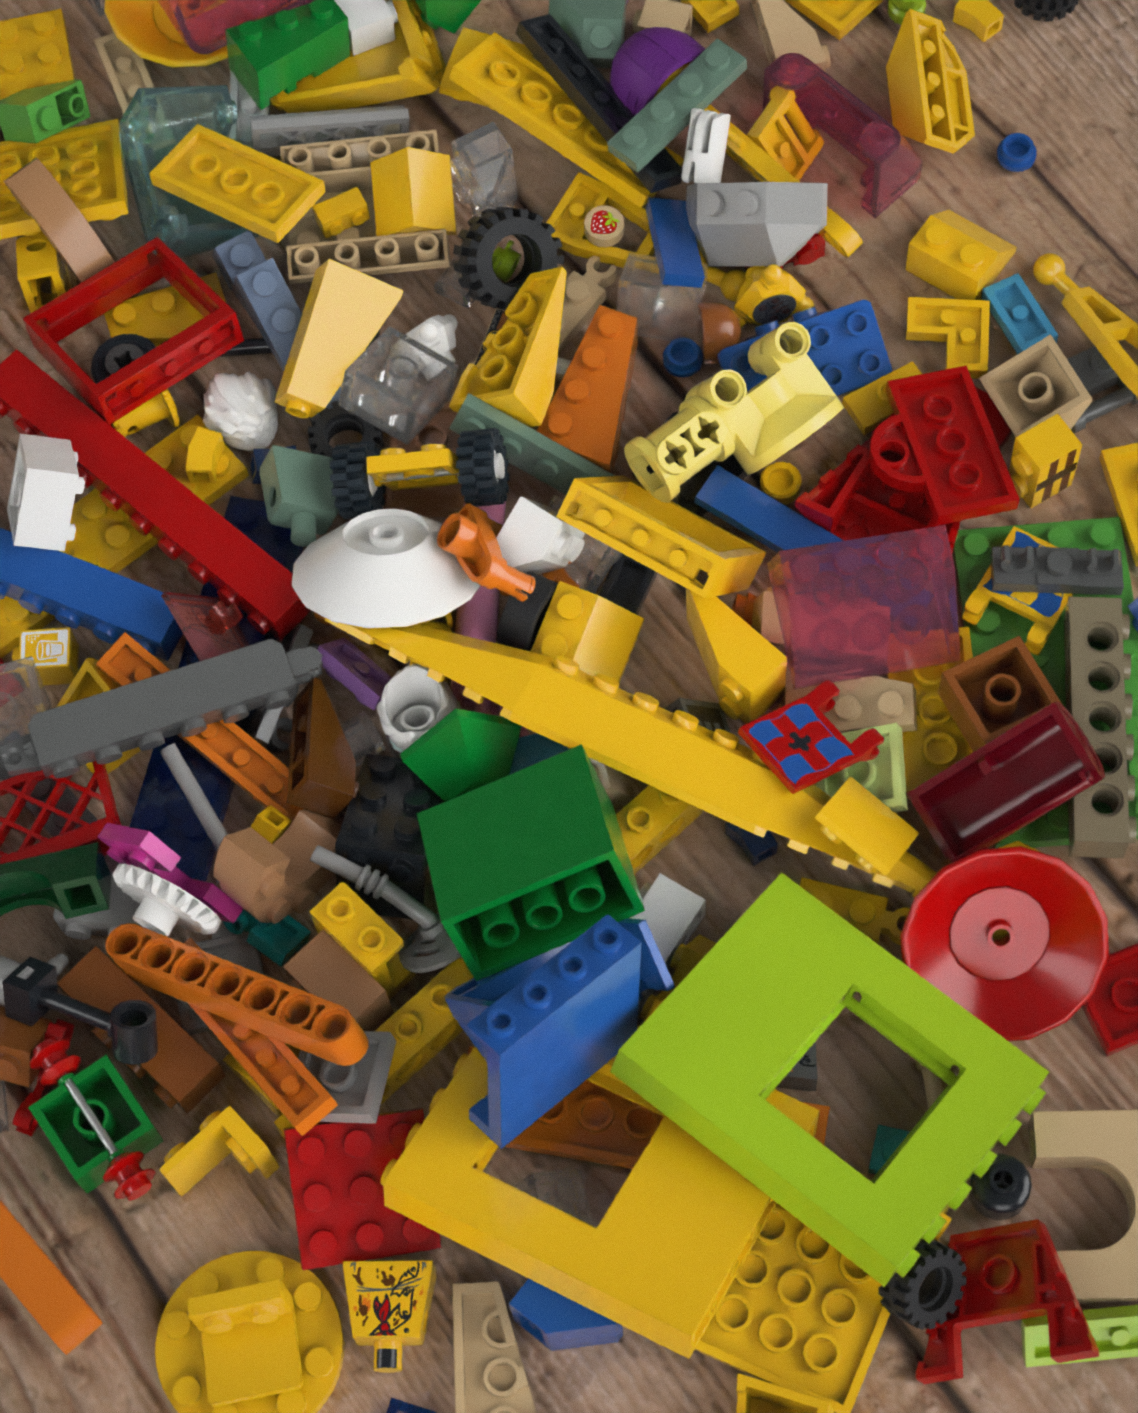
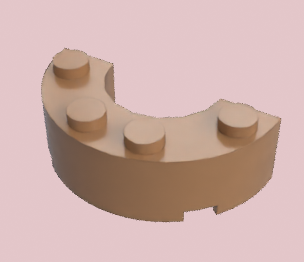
M302 809L298 812L288 829L273 844L251 827L225 835L214 862L213 877L220 881L216 887L254 918L263 923L272 922L276 924L294 911L298 914L303 913L313 902L315 894L334 875L333 872L310 861V858L317 845L335 853V843L344 818L338 814L334 819Z

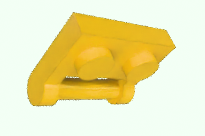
M785 82L776 85L769 94L770 102L746 136L800 181L823 147L824 140L818 130L811 128L795 101L796 94L789 83ZM784 115H786L787 119H788L789 122L791 123V125H792V127L794 128L795 132H796L797 135L799 136V139L797 138V136H796L795 133L793 132L792 128L790 127L789 123H788L787 120L785 119Z

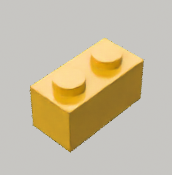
M358 187L312 206L315 220L325 239L338 235L353 226H359L370 219L368 205Z

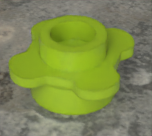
M509 240L504 249L498 246L492 255L494 273L497 278L504 282L510 279L522 254L512 249L514 245L512 240Z

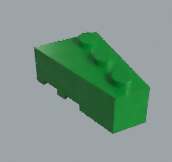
M315 0L307 5L290 10H282L274 15L254 21H246L238 26L225 29L229 68L260 110L270 105L269 99L284 90L285 93L289 94L296 90L297 82L309 74L317 77L350 57L348 17L334 0Z

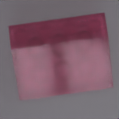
M946 525L779 551L767 563L793 690L818 686L827 680L836 683L960 661L955 566Z

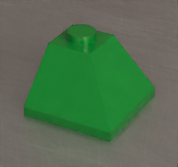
M455 708L400 753L401 759L427 786L446 802L509 775L522 726L502 716Z

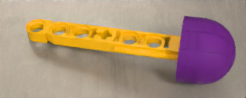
M664 27L646 28L633 34L618 49L612 62L610 85L624 105L634 115H637L691 64L705 48L682 31ZM711 104L704 109V111L710 110L720 113ZM730 122L725 153L758 182H800ZM827 207V225L818 234L841 255L848 258L863 244V241L845 220Z

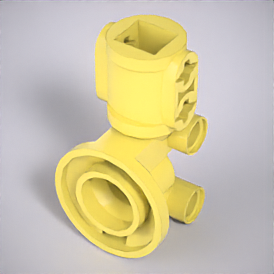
M787 322L756 340L749 347L748 362L755 372L767 376V378L749 391H747L744 378L738 372L722 370L691 388L685 400L680 404L678 414L647 437H635L625 445V457L631 470L652 496L661 502L669 503L679 495L680 486L712 461L723 462L732 454L747 475H751L801 443L844 408L841 401L807 355L811 345L807 329L799 323ZM649 465L654 470V473L650 474L646 469V467Z

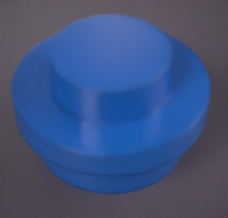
M1013 133L1000 142L996 155L999 164L1003 168L1013 172H1021L1029 169L1034 164L1037 150L1030 137L1022 133Z
M681 337L674 339L663 351L664 368L676 377L692 376L700 370L703 364L701 348L689 338Z

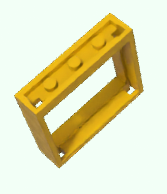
M624 475L574 478L556 516L558 519L703 598L748 590L767 553L672 501L669 503L661 502L652 496L644 486ZM700 569L709 575L704 586L695 582Z

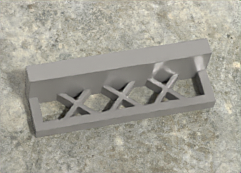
M405 105L249 116L252 147L268 156H281L280 146L409 133L408 109H405Z

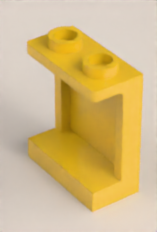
M339 883L309 911L318 934L324 930L386 990L389 1000L416 975L414 972H410L403 967L397 954L404 946L403 939L345 883Z

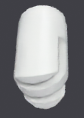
M699 108L691 109L681 175L683 182L689 183V181H693L694 184L721 183L731 115L710 110L704 111Z

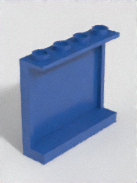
M608 914L466 1024V1030L487 1048L488 1094L469 1109V1119L501 1149L615 1057L618 1050L637 1030L642 942Z

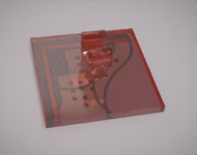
M164 592L161 595L199 661L250 645L237 624L243 615L235 602L227 607L219 597Z

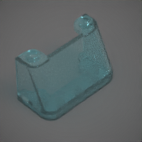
M227 85L138 88L120 121L119 136L145 241L148 243L158 237L179 258L214 250V247L248 231V229L152 185L149 175L197 124L227 137L238 117L237 105L234 100H231ZM252 232L255 239L259 237V234Z

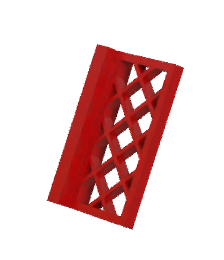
M96 761L92 762L95 772L86 788L70 781L73 775L64 778H55L54 775L45 777L43 771L19 774L1 781L0 796L9 793L17 798L5 818L0 816V847L11 829L26 835V838L18 851L7 854L0 850V864L96 842L99 843L103 856L108 855L107 851L110 847L102 842L98 835L107 823L121 825L105 764H97ZM49 778L57 783L46 803L31 797L30 795L37 783ZM98 786H99L100 794H98V793L95 792L96 789L98 788ZM66 787L82 793L71 814L55 808ZM91 798L102 802L106 813L105 818L92 823H87L80 819ZM26 802L42 809L30 830L15 823ZM51 813L67 820L59 835L49 839L40 835Z

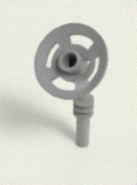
M317 845L310 861L355 883V889L357 890L363 887L364 893L367 895L373 892V898L376 900L382 897L419 924L418 929L408 937L400 950L399 959L406 970L414 973L430 972L440 969L461 957L442 925L439 914H435L389 881V875L384 874L381 877L379 870L376 869L371 872V866L366 865L363 868ZM437 952V953H435V954L428 955V956L416 957L418 953H419V954H431V953Z

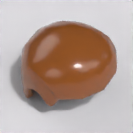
M699 303L698 315L701 316L703 327L702 346L705 359L703 360L704 364H720L718 360L719 351L740 342L741 327L739 319L734 311L725 304Z

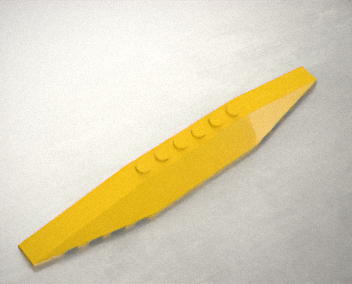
M327 618L324 620L369 645L376 644L389 650V656L404 664L411 660L428 668L427 676L439 683L443 682L445 677L463 685L465 688L462 695L478 704L483 703L484 698H487L502 706L500 716L570 749L582 744L589 758L764 838L766 831L769 830L789 838L787 842L788 848L807 854L809 847L833 856L831 865L847 870L850 864L872 874V881L889 888L892 885L898 886L911 892L912 897H915L937 873L907 851H905L886 876L880 871L876 873L868 871L855 859L854 856L857 852L844 842L841 844L833 842L819 828L821 823L815 817L832 798L814 784L792 794L752 749L739 744L740 739L736 735L722 729H715L713 732L698 725L699 720L687 712L676 710L672 713L658 706L659 701L648 694L635 692L633 695L618 688L619 683L609 676L603 674L589 675L579 670L580 665L572 659L559 655L553 658L419 624L408 627L363 628L332 622Z

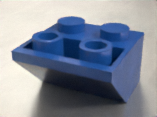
M529 1278L509 1303L515 1323L551 1351L617 1343L623 1336L622 1325Z

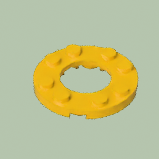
M242 1251L224 1255L201 1266L188 1276L168 1301L158 1325L155 1341V1360L158 1377L168 1400L178 1413H317L335 1388L342 1369L345 1351L340 1313L324 1284L310 1270L302 1271L301 1264L297 1261L266 1251ZM280 1279L293 1296L303 1378L302 1388L212 1407L208 1403L201 1331L188 1317L187 1299Z

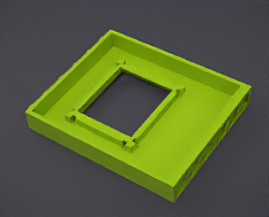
M782 872L618 1050L610 1071L884 1287L895 1273L904 1278L921 1255L914 1250L922 1239L929 1244L934 1240L947 1222V1220L940 1216L947 1206L956 1211L972 1190V1187L966 1183L973 1173L982 1178L998 1155L991 1151L999 1141L1004 1146H1007L1022 1125L1016 1119L1021 1111L1024 1110L1031 1115L1046 1095V1092L1040 1086L1049 1074L1048 1070ZM856 992L862 995L860 1002L853 998ZM845 1007L948 1084L871 1181L766 1101L768 1096ZM953 1065L960 1069L958 1075L950 1071Z

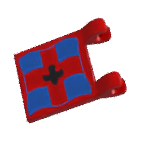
M830 680L824 681L806 696L739 727L738 734L792 794L859 761L875 759L880 752L877 746L883 744L885 740L874 728L865 731L852 743L840 733L823 714L834 708L836 703L832 698L840 693L838 687Z

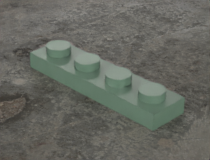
M717 38L607 142L609 152L638 173L689 125L691 109L699 108L704 110L748 68L746 58Z
M468 393L449 428L459 435L463 431L489 428L498 429L504 439L503 446H506L507 453L505 457L510 464L567 495L574 478L615 476Z

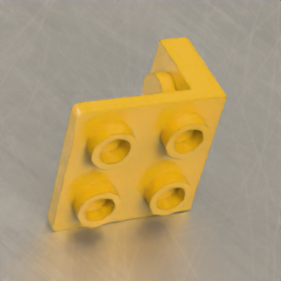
M229 1105L223 1112L217 1110L210 1114L199 1127L200 1132L187 1144L181 1142L173 1147L165 1156V1164L160 1167L159 1171L176 1192L183 1196L231 1152L249 1174L257 1169L265 1179H268L280 1166L267 1145Z
M280 1279L187 1299L188 1317L201 1331L208 1403L212 1407L302 1388L303 1378L293 1296Z

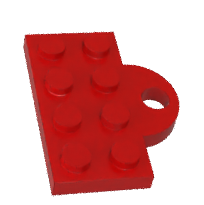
M967 365L887 381L885 391L894 416L887 418L877 426L871 437L868 454L870 466L882 482L900 491H923L936 526L1016 510L1018 508L1019 496ZM885 451H894L902 459L898 462H889L883 459L880 454Z

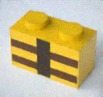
M1058 413L1015 438L1008 471L1019 499L1023 498L1030 509L1068 488L1073 483L1083 444Z

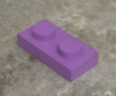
M345 637L319 645L317 650L323 654L322 667L332 679L341 682L348 688L361 704L376 710L377 704L381 701L384 687L392 677Z

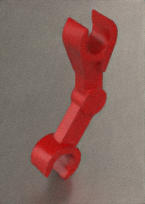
M57 1019L56 1024L50 1022L44 1041L53 1037L57 1040L68 1039L71 1041L74 1024ZM43 1069L38 1074L37 1085L33 1093L30 1092L21 1103L12 1121V1124L17 1126L15 1131L29 1136L35 1134L39 1124L28 1107L47 1095L48 1091L54 1087V1085L43 1086L40 1083V1078L44 1073Z

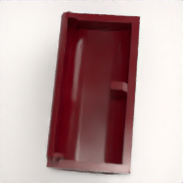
M1053 702L906 794L950 864L977 850L990 848L1103 780L1105 773L1099 757L1074 717L1061 703Z

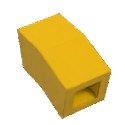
M959 0L954 8L953 22L971 30L981 41L985 42L1002 30L1004 14L989 0Z
M197 427L187 449L186 473L190 483H216L217 463L225 448L221 433Z
M270 805L256 816L251 828L273 844L288 829L292 820Z

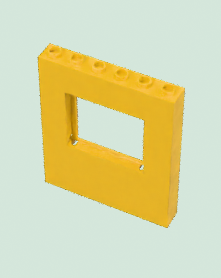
M475 1046L470 1054H462L455 1065L453 1079L447 1088L441 1087L435 1093L429 1107L430 1113L422 1124L416 1123L409 1132L404 1152L398 1160L392 1159L387 1164L381 1177L385 1206L689 1359L777 1202L613 1075L610 1071L615 1061V1056L587 1080L664 1117L596 1228L483 1172L498 1146L469 1119V1109L488 1094L487 1062ZM774 1089L766 1101L814 1137L816 1135L819 1110Z

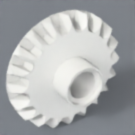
M118 864L112 874L116 885L121 888L122 892L131 896L132 900L140 903L132 918L146 929L169 937L175 924L183 929L207 935L215 933L221 924L220 918L204 903L177 885L151 872L129 864Z

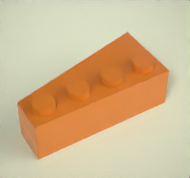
M599 305L547 409L542 425L537 429V432L613 475L638 347L636 317Z

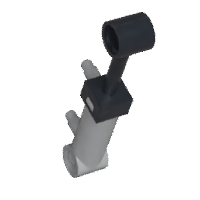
M58 954L47 962L29 957L23 963L0 955V1004L5 1006L6 1017L32 1027L52 1009L107 1031L108 1036L112 1038V1053L122 1063L130 1065L148 1062L157 1054L156 1010L150 1003L142 1000H127L116 1005L111 1012H107L58 992L57 976L68 965L66 955Z

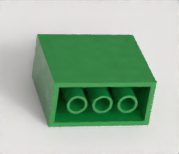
M582 744L417 813L441 923L476 981L574 941L607 914L615 921L620 922L646 911L613 804Z

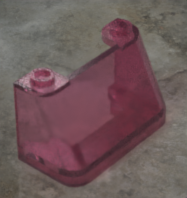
M787 53L778 57L764 69L763 110L770 102L769 94L776 85L786 90H794L796 94L795 101L811 128L814 129L818 126L869 167L861 174L860 183L867 189L862 197L861 207L874 218H877L919 180L923 161L918 151L892 124L807 57L798 53ZM784 115V117H785V119L787 120V122L789 123L790 127H791L792 129H794V128L792 127L791 123L789 122V120L787 119L786 115Z

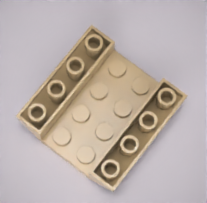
M437 130L280 146L281 162L324 181L326 192L314 205L358 187L368 205L370 219L363 224L353 226L338 235L325 239L315 220L313 208L311 207L289 231L290 246H286L289 284L312 282L316 269L328 259H332L368 276L450 267L449 240L446 229L384 236L376 235L370 162L406 147L439 153Z

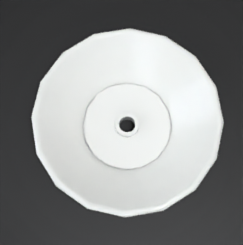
M377 509L362 513L313 541L295 561L292 576V588L306 608L332 622L363 628L408 627L443 617L470 601L481 585L473 582L467 576L455 555L438 546L437 537L443 524L442 522L401 509Z

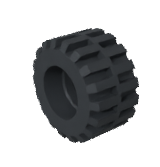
M497 207V209L481 211V217L473 216L467 221L470 225L468 230L461 229L457 237L463 239L462 245H454L453 254L459 255V262H454L453 266L455 272L462 274L458 282L462 288L469 289L467 295L473 300L481 301L482 305L505 311L531 273L557 268V264H564V255L557 254L556 249L562 247L560 238L551 236L556 230L551 224L543 223L544 218L537 213H529V210ZM513 235L522 245L524 263L520 273L513 280L502 283L494 273L492 255L495 247L503 238Z

